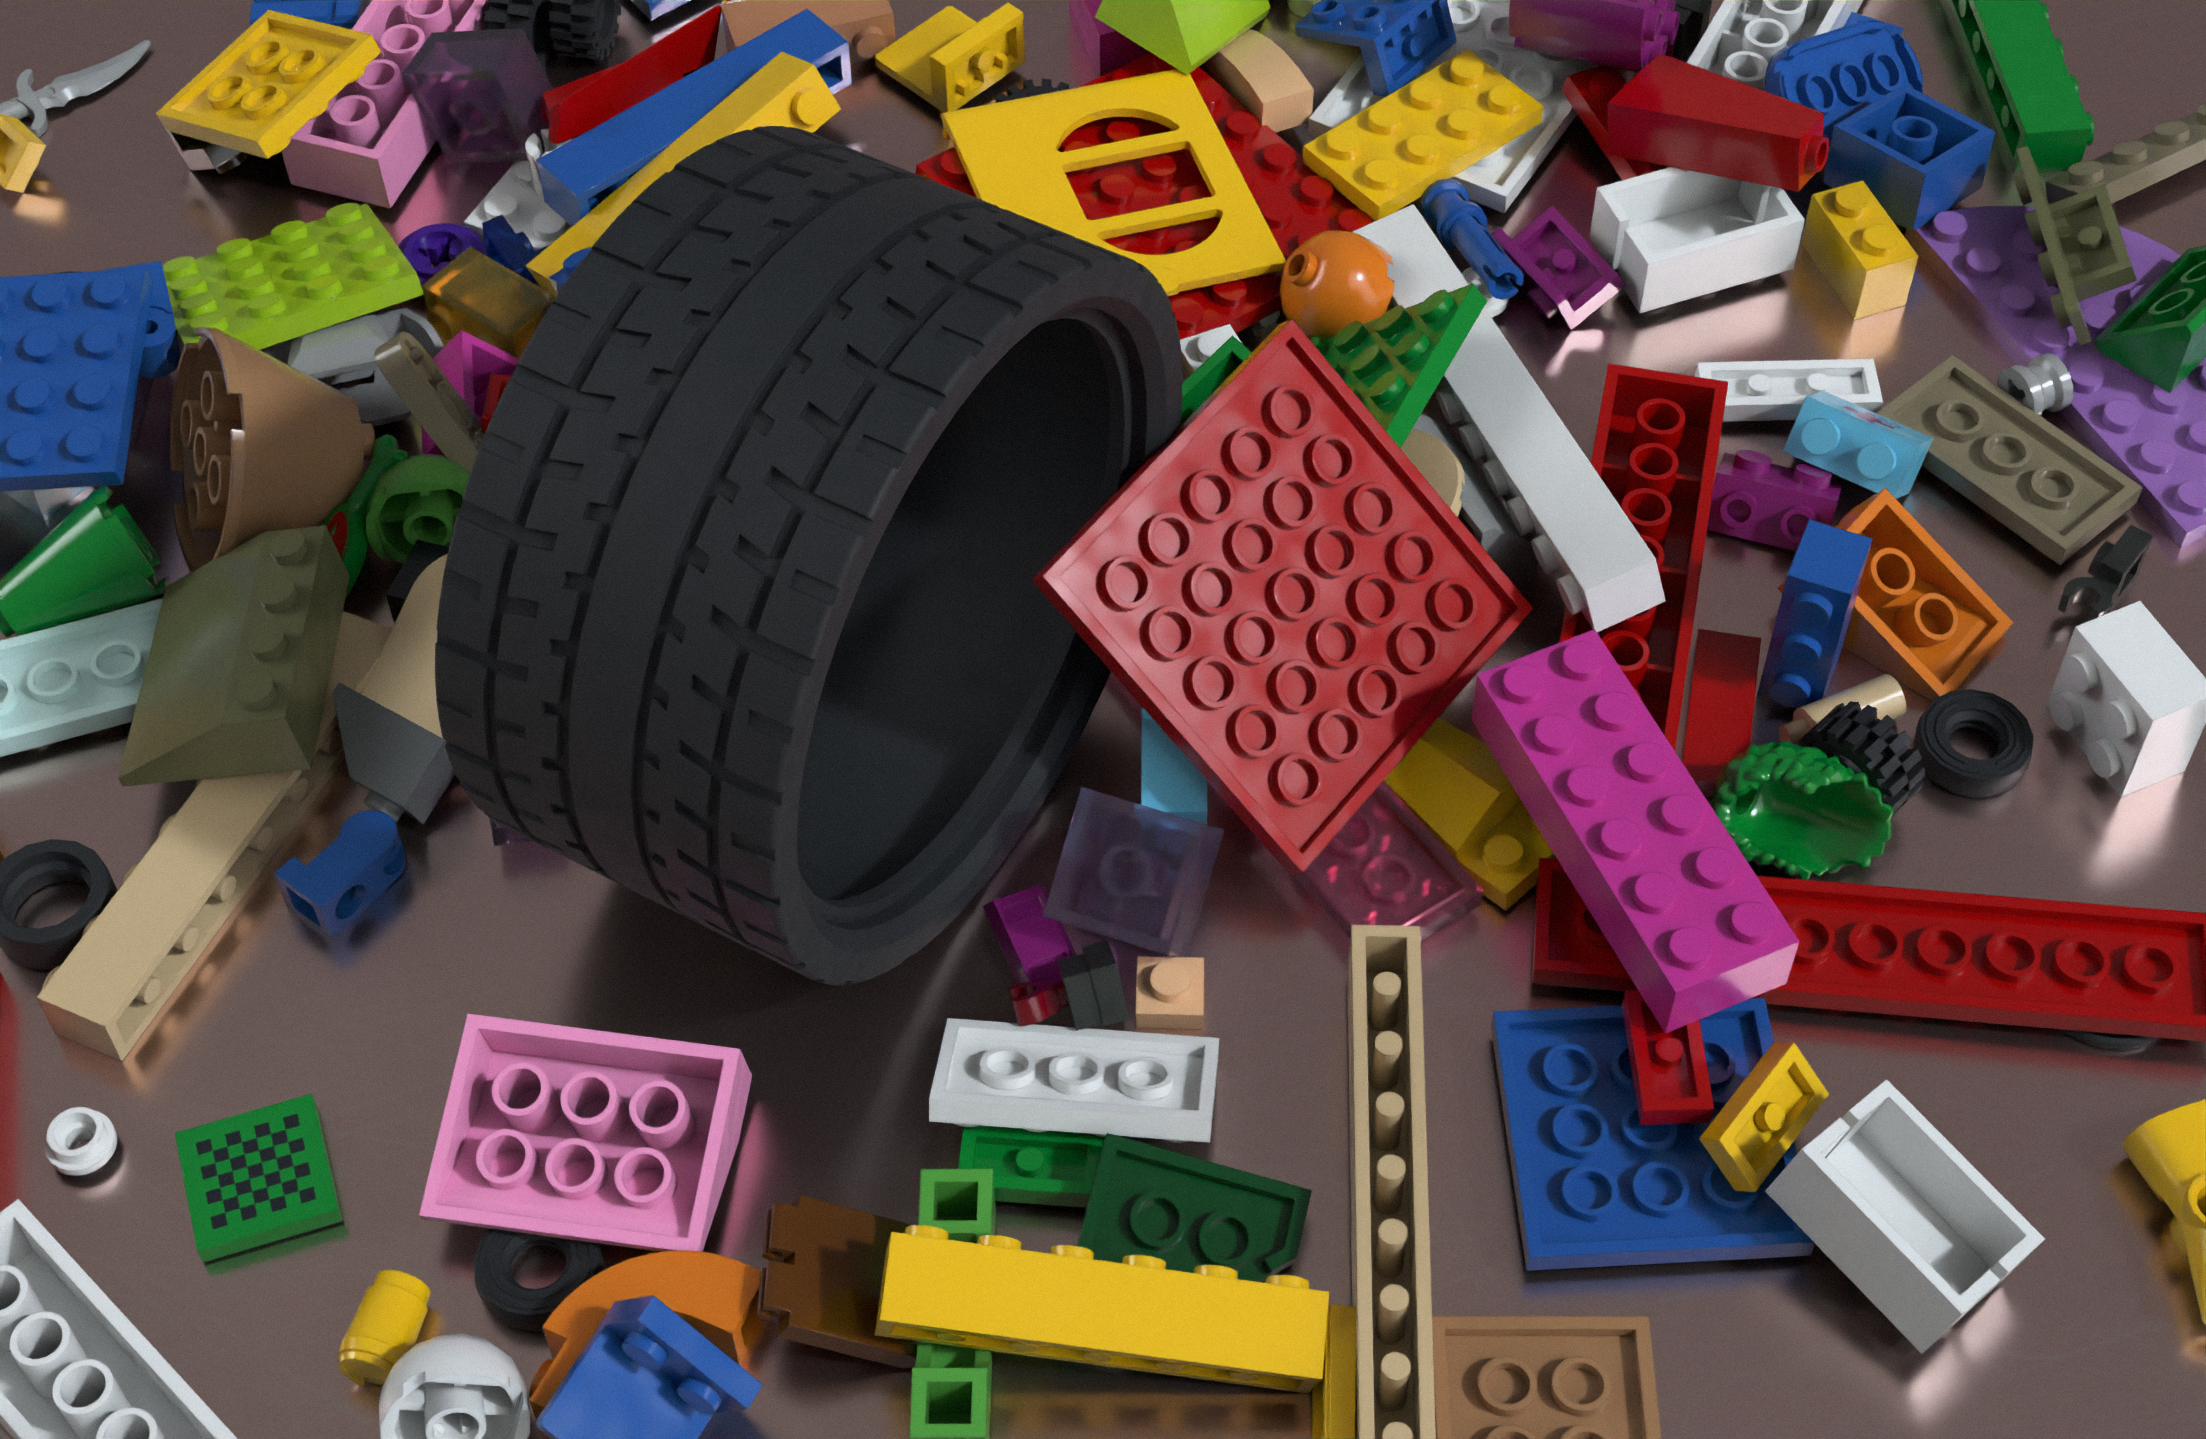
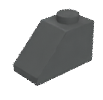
M339 682L332 694L349 776L368 793L363 803L373 810L388 814L395 822L399 820L403 813L424 824L455 775L445 749L446 740Z

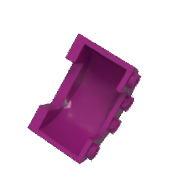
M1510 0L1509 30L1510 36L1515 37L1513 46L1518 49L1639 73L1657 54L1665 55L1667 44L1673 45L1679 26L1680 12L1674 11L1677 0Z

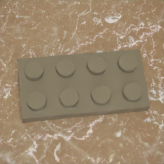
M1951 355L1876 412V414L1934 438L1922 466L2059 565L2064 563L2135 505L2142 490V486L1954 355Z

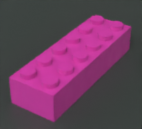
M1596 630L1588 631L1477 674L1471 716L1472 722L1664 1033H1669L1786 984L1800 941Z

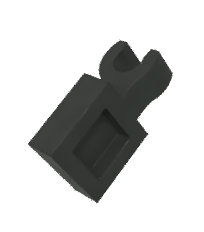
M2130 525L2115 545L2105 541L2089 566L2088 573L2093 577H2078L2069 581L2063 590L2058 610L2065 613L2071 604L2084 602L2093 608L2089 621L2109 613L2138 576L2153 536Z

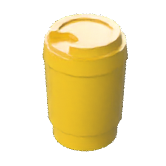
M383 1270L377 1273L373 1284L367 1288L338 1350V1368L345 1377L364 1386L365 1382L384 1385L393 1366L399 1358L414 1347L428 1311L426 1305L431 1296L429 1287L423 1281L408 1273L397 1270Z

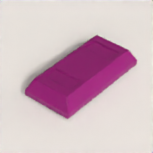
M1037 885L992 900L983 905V910L1016 984L1028 981L1041 982L1052 980L1057 982L1062 980L1057 960L1073 957L1077 954L1045 885Z

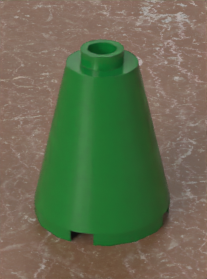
M103 485L93 491L0 580V631L4 636L8 638L15 633L20 636L139 605L164 596L166 586L171 584L169 576L160 581L156 580L152 567L161 562L124 505L120 504L112 510L105 501L113 493L108 487Z

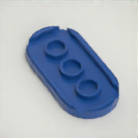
M1869 19L1797 41L1779 50L1768 63L1765 74V91L1824 113L1823 136L1829 139L1830 149L1834 125L1903 84L1923 93V76L1917 57L1909 43L1899 33L1891 36L1888 31L1884 30L1883 28L1888 26L1887 24L1879 20Z

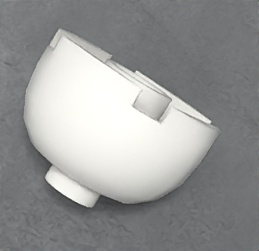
M467 1334L441 1335L416 1344L399 1358L381 1388L379 1401L380 1439H527L530 1435V1405L528 1390L523 1376L513 1359L485 1338Z

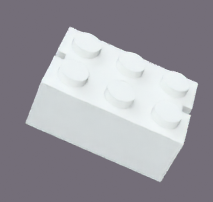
M1669 167L1597 187L1589 238L1604 260L1614 270L1618 269V274L1625 285L1624 291L1638 312L1643 313L1794 269L1805 219L1781 188Z
M1887 1079L1853 1106L1843 1118L1840 1117L1803 1147L1765 1191L1921 1354L2003 1281L2045 1240Z

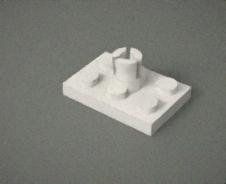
M549 123L538 135L533 133L528 137L525 143L526 150L464 221L465 227L474 231L481 238L483 244L529 261L533 260L572 227L545 203L537 159L578 136L559 144L549 142Z

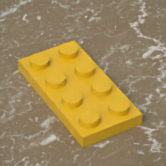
M1467 48L1304 145L1303 163L1317 175L1329 180L1337 191L1362 211L1366 212L1374 221H1377L1397 212L1421 197L1424 191L1434 182L1454 177L1542 123L1544 106Z

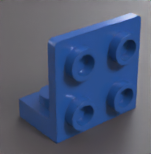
M1321 0L1311 8L1310 13L1295 24L1297 36L1360 47L1373 95L1387 97L1402 88L1457 42L1447 0Z
M654 1295L615 1301L537 1418L536 1426L551 1439H698L714 1413L748 1409L763 1384Z

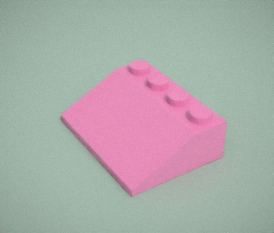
M467 1014L419 1216L424 1220L658 1252L679 1250L703 1252L739 1142L752 1074L741 1049Z

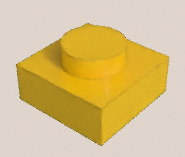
M0 114V185L4 189L23 193L39 164L46 145L18 118Z

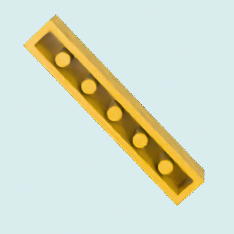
M780 52L525 266L550 301L553 302L557 292L549 277L564 268L563 262L565 259L579 250L592 248L614 220L665 172H670L674 169L677 163L704 146L714 143L716 140L740 131H752L757 127L785 126L814 133L841 110L839 104L814 64Z
M926 1225L907 1226L905 1234L891 1232L886 1248L875 1336L1300 1393H1309L1323 1379L1329 1292L1309 1289V1281L1301 1277L1271 1275L1266 1277V1283L1237 1279L1238 1272L1236 1270L1218 1265L1196 1266L1194 1273L1166 1269V1262L1164 1260L1145 1255L1125 1256L1122 1258V1263L1093 1259L1094 1252L1092 1250L1072 1245L1053 1246L1050 1248V1253L1021 1250L1022 1243L1019 1240L999 1235L978 1237V1243L948 1240V1231Z

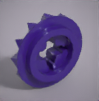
M450 223L425 226L410 233L398 245L401 252L416 271L424 295L435 289L445 297L447 290L455 286L467 290L470 278L483 276V262L487 259L484 244L481 238L467 227ZM450 255L451 263H440L441 261H443L444 258H448V256ZM431 262L440 263L438 267L432 268Z

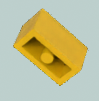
M1862 180L1812 194L1801 245L1853 319L1856 320L1905 306L1919 256L1865 182Z

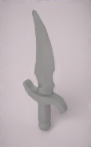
M145 39L131 49L102 63L77 72L57 76L50 84L36 91L31 89L34 83L33 71L25 69L16 80L18 96L0 103V114L15 117L19 120L25 117L32 119V133L37 137H41L48 128L46 109L55 106L64 107L71 99L79 96H88L117 80L140 60L150 46L151 41L150 39Z

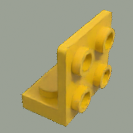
M1006 3L989 16L976 22L955 7L947 6L875 55L876 67L943 113L955 111L1025 63L1023 12L1010 3Z

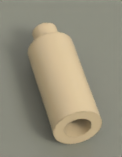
M1883 674L1799 707L1793 713V721L1779 727V738L1781 742L1790 741L1792 744L1799 745L1802 742L1800 739L1831 710L1841 703L1846 706L1850 701L1859 702L1861 710L1867 705L1877 708V718L1880 720L1886 715L1893 720L1902 717L1906 712V700L1902 688L1894 677L1889 674Z

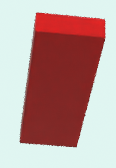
M1698 629L1681 761L1703 795L1712 796L1713 791L1716 789L1715 779L1721 773V766L1727 764L1736 755L1746 752L1750 746L1761 638Z

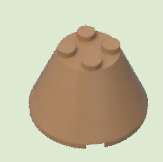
M207 327L195 329V336H202L198 343H185L182 350L173 389L169 431V472L182 473L184 505L172 506L173 516L183 556L192 571L265 531L320 526L331 511L344 503L363 475V460H371L373 457V441L375 440L372 424L361 423L358 403L355 397H350L219 329Z

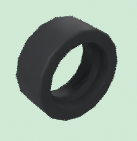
M50 839L28 844L4 858L0 863V947L8 958L27 968L53 970L65 961L81 940L87 923L103 911L118 891L107 866L96 851L76 841ZM61 881L82 882L90 888L87 901L75 915L57 925L40 929L21 927L14 921L17 909L31 893L45 885Z

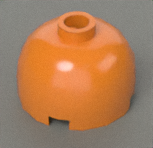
M1331 230L1311 236L1289 256L1281 276L1279 298L1287 320L1293 319L1308 338L1319 336L1322 340H1326L1336 336L1344 327L1352 322L1360 321L1363 324L1380 318L1386 313L1394 292L1395 281L1387 277L1388 267L1386 262L1393 265L1391 256L1378 244L1353 232Z

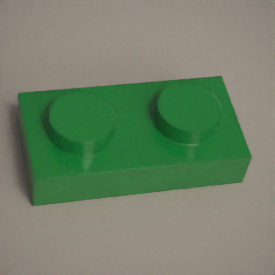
M982 1125L963 1127L958 1169H993L995 1201L1086 1208L1103 1144V1137L1088 1133L1061 1131L1030 1132L1022 1128Z

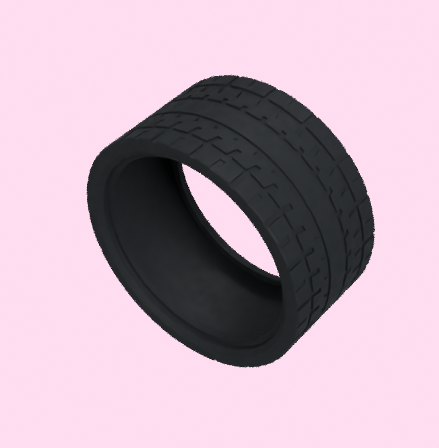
M764 126L754 128L752 131H740L704 146L677 163L674 169L670 172H665L614 220L592 246L588 255L581 260L553 300L517 362V367L511 379L507 382L489 422L462 497L463 501L459 515L456 518L448 550L439 600L436 627L438 633L437 642L435 643V687L441 733L443 739L446 740L445 749L455 775L461 781V786L477 808L499 825L817 982L829 985H849L863 982L893 969L904 962L906 958L913 956L962 912L1016 845L1066 765L1110 676V669L1031 580L1181 426L1183 368L1180 337L1175 314L1172 312V305L1162 285L1158 283L1157 278L1146 267L1135 260L802 129L787 128L785 126Z

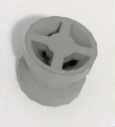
M2043 353L2034 357L2026 367L2023 365H2013L2005 368L1999 374L1998 387L2040 416L2044 410L2057 412L2065 409L2072 402L2073 383L2070 373L2065 364L2052 353Z

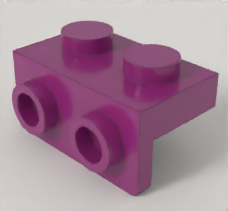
M1553 206L1512 239L1501 227L1491 234L1514 265L1519 267L1523 274V280L1532 288L1527 295L1535 307L1548 320L1556 314L1570 330L1574 329L1625 287L1620 275ZM1510 276L1509 279L1516 285L1515 281Z
M1738 450L1735 455L1724 453L1713 485L1707 530L1797 551L1809 519L1829 526L1832 525L1843 481L1831 478L1832 473L1814 465L1799 464L1795 469L1771 464L1772 459L1769 456L1756 451Z

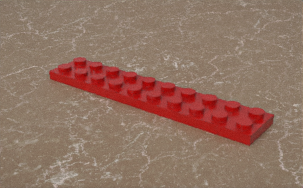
M1539 858L1532 984L1613 991L1638 990L1558 859ZM1757 876L1800 941L1787 983L1753 997L1765 998L1766 1004L2206 1042V913Z

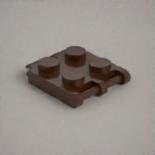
M799 1195L791 1205L773 1203L772 1210L766 1211L762 1257L769 1261L767 1262V1268H761L757 1317L778 1323L777 1337L899 1368L914 1367L917 1345L912 1343V1340L875 1336L884 1262L891 1232L905 1234V1228L912 1224L804 1195Z

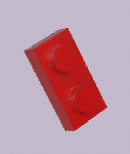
M1625 990L1622 1010L1640 1125L1710 1123L1714 1105L1700 1021L1697 1020L1665 1034L1638 990Z

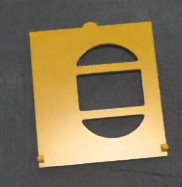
M1178 69L940 114L943 121L942 136L946 141H952L978 199L1135 260L1146 267L1157 278L1158 283L1162 285L1167 296L1176 295L1181 291L1284 270L1286 260L1190 73L1186 75ZM1103 118H1142L1162 124L1173 130L1071 151H1058L1064 139L1074 130L1089 122ZM1186 149L1190 151L1212 197L1097 220H1088L1065 172ZM1213 217L1221 219L1217 228L1206 240L1190 249L1172 254H1138L1122 250L1103 241L1104 239Z

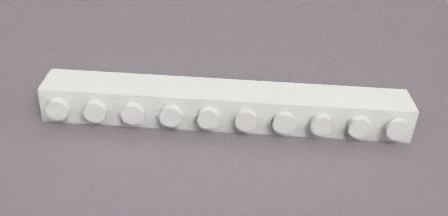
M1414 204L1353 231V233L1364 236L1381 246L1392 258L1393 265L1388 262L1386 264L1388 267L1387 277L1395 281L1394 292L1386 312L1395 306L1402 305L1404 308L1421 303L1439 290L1451 292L1469 285ZM1483 308L1437 386L1439 390L1436 392L1437 400L1448 423L1452 425L1458 421L1460 422L1459 432L1468 454L1473 461L1481 457L1485 461L1482 464L1483 471L1495 496L1498 498L1506 494L1509 498L1506 504L1516 529L1522 536L1530 532L1534 537L1531 540V544L1536 558L1547 575L1556 571L1560 577L1557 579V586L1566 607L1572 615L1581 611L1592 629L1599 632L1665 602L1656 558L1489 313Z

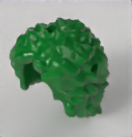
M1790 741L1769 742L1762 745L1752 744L1746 752L1736 755L1727 764L1721 766V773L1715 779L1716 789L1712 793L1713 799L1709 802L1748 863L1753 861L1758 868L1770 866L1774 873H1779L1783 870L1790 876L1799 874L1803 880L1809 879L1812 873L1821 876L1825 871L1836 873L1842 867L1856 865L1866 868L1870 866V857L1883 855L1885 841L1890 840L1892 837L1890 829L1892 822L1890 819L1894 814L1893 807L1882 802L1880 790L1868 785V777L1865 773L1854 774L1851 768H1845L1844 765L1840 764L1838 756L1828 758L1822 750L1816 747H1802L1792 744Z

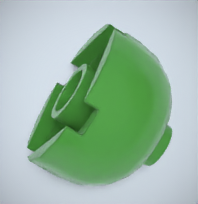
M419 454L411 456L405 461L398 462L381 474L368 500L366 515V537L375 554L384 561L387 554L393 560L404 563L417 539L449 547L470 472L464 466L448 460L443 455Z

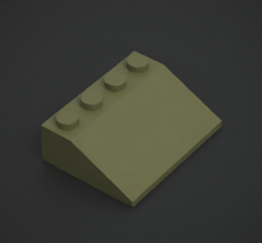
M326 525L265 531L166 586L118 780L123 787L311 769L350 578Z

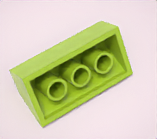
M1102 0L1095 18L1188 75L1264 19L1270 10L1268 0Z

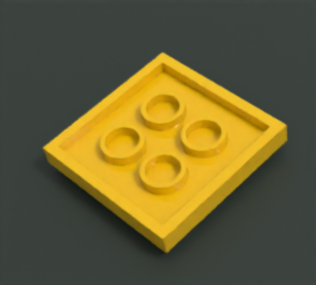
M268 10L155 114L167 131L269 159L272 155L283 151L289 145L291 137L310 119L321 115L327 109L329 101L347 84L358 80L365 73L366 66L381 53V50L371 34Z

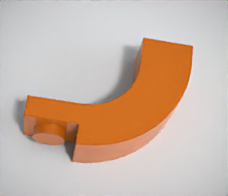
M679 1250L634 1257L594 1275L570 1293L542 1326L552 1359H547L542 1363L530 1386L529 1401L535 1419L537 1420L615 1301L654 1295L732 1360L741 1365L766 1321L757 1317L761 1270L718 1254Z

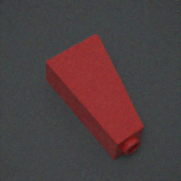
M1657 54L1607 103L1609 155L1799 192L1816 172H1820L1824 168L1829 154V139L1823 136L1824 113L1666 55Z

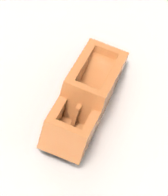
M1249 29L1204 62L1216 82L1251 111L1262 126L1267 125L1274 132H1279L1309 122V117L1312 115L1314 88L1285 51L1270 38Z

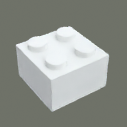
M2138 601L2075 626L2046 705L2050 709L2055 723L2062 730L2067 731L2087 755L2088 761L2095 773L2105 778L2122 798L2185 771L2206 724V678L2142 602Z

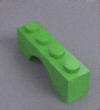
M921 1169L918 1225L944 1229L949 1232L948 1240L978 1243V1237L995 1235L996 1206L993 1169ZM918 1341L915 1367L912 1368L910 1439H990L992 1351Z

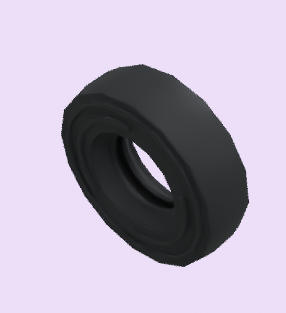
M1967 689L1948 692L1931 702L1919 718L1915 733L1914 749H1918L1922 757L1918 762L1919 766L1925 768V774L1935 784L1954 794L1981 798L1997 796L2018 783L2028 769L2032 759L2034 735L2027 718L2011 702L1993 693ZM1969 727L1979 729L1992 736L1996 741L1998 751L1988 759L1969 758L1952 747L1949 735L1958 728Z
M490 1228L480 1238L473 1259L475 1286L489 1312L512 1328L534 1332L543 1330L542 1326L549 1316L570 1293L588 1279L604 1270L600 1243ZM543 1244L554 1246L562 1251L566 1258V1265L562 1275L556 1282L544 1288L531 1289L525 1288L514 1281L511 1269L514 1260L524 1250L531 1246Z

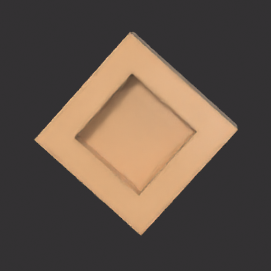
M1137 956L1136 1028L1203 1029L1204 958Z

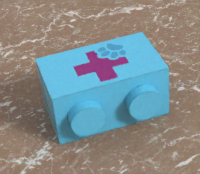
M1821 391L1806 396L1783 452L1873 492L1878 493L1886 488L1895 499L1909 494L1934 438L1826 391Z

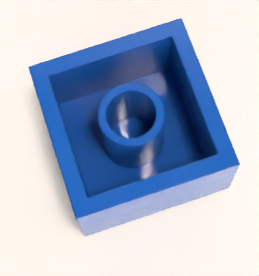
M1903 84L1834 125L1823 183L1832 188H1837L1863 180L1896 225L1905 227L1913 232L1932 220L1938 213L1948 210L1982 188L1995 131Z

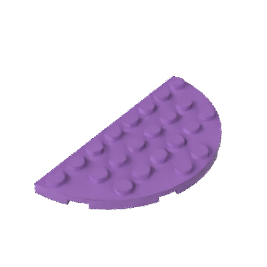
M1984 206L1943 211L1913 232L1907 229L1905 238L2017 365L2026 367L2031 359L2043 353H2052L2065 364L2073 383V399L2071 404L2065 409L2060 410L2059 413L2100 458L2142 486L2138 501L2180 549L2205 537L2206 357L2169 393L2098 352L2093 343L2181 255L2138 232L2119 226L2137 281L2079 301L2092 342L2080 345L2073 327L2070 326L2061 330L2050 296L2060 293L2058 284L2051 287L2047 286L2037 254L2047 251L2045 243L2035 246L2024 213L2035 210L2034 207Z

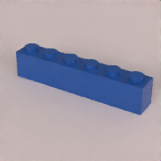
M809 9L803 10L537 159L545 203L571 226L575 225L780 52L814 64L832 95L852 84L848 41Z

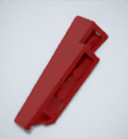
M721 6L713 7L625 62L543 92L540 116L542 122H549V142L559 144L584 134L682 79L685 73L714 61L722 11Z

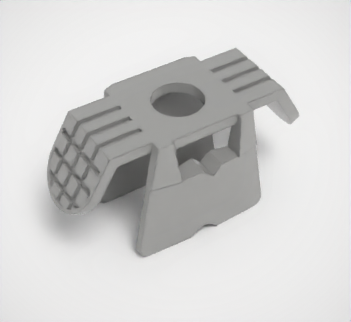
M400 308L376 314L371 312L261 349L260 351L327 385L374 376V383L360 384L351 390L346 388L338 390L350 397H355L358 403L361 423H370L375 427L403 420L412 415L411 411L381 373L375 359V349L403 331L416 338L431 358L444 346L438 333L426 319L406 308Z

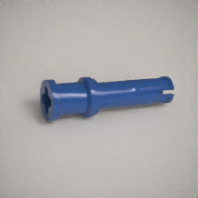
M1447 178L1431 184L1424 191L1419 202L1420 212L1425 221L1437 227V235L1446 247L1461 252L1493 297L1503 300L1514 296L1519 290L1512 284L1509 278L1511 276L1516 284L1522 286L1523 274L1486 229L1487 217L1480 206L1469 201V194L1466 188L1457 180Z

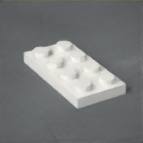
M947 1018L929 1097V1122L954 1123L962 1127L982 1125L1022 1128L1030 1132L1061 1131L1088 1133L1104 1138L1109 1133L1117 1136L1163 1139L1172 1143L1188 1141L1210 1143L1218 1068L1219 1038L1091 1028L1076 1031L1075 1027L1037 1024L1018 1026V1023Z

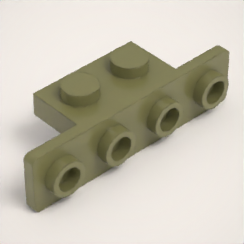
M2028 145L2016 149L2022 170L2012 173L2023 206L2032 202L2035 210L2024 213L2035 246L2045 243L2047 251L2037 254L2047 286L2051 287L2058 284L2060 293L2050 296L2061 330L2072 326L2079 344L2083 345L2092 342L2079 301L2135 282L2137 278L2105 184L2049 204Z

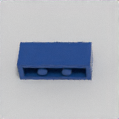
M1809 519L1786 577L1757 695L1776 700L1788 707L1797 708L1825 697L1841 654L1872 538Z

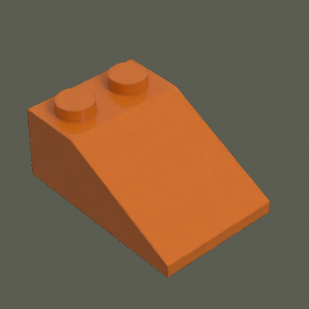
M1886 488L1848 511L1834 526L1873 539L1842 647L1931 701L1948 692L1955 691L2014 622ZM1786 579L1777 588L1781 593H1783Z

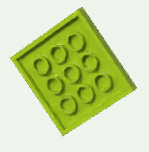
M357 203L337 205L326 212V217L308 223L300 220L285 222L276 226L271 231V235L252 241L246 238L233 239L221 244L216 249V253L197 259L191 256L178 257L162 265L177 337L183 348L185 343H198L202 336H195V329L207 327L219 329L261 350L424 295L416 271L367 203L360 206Z

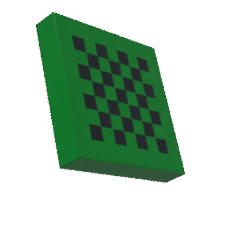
M312 1093L174 1133L196 1248L203 1263L343 1221L319 1111Z

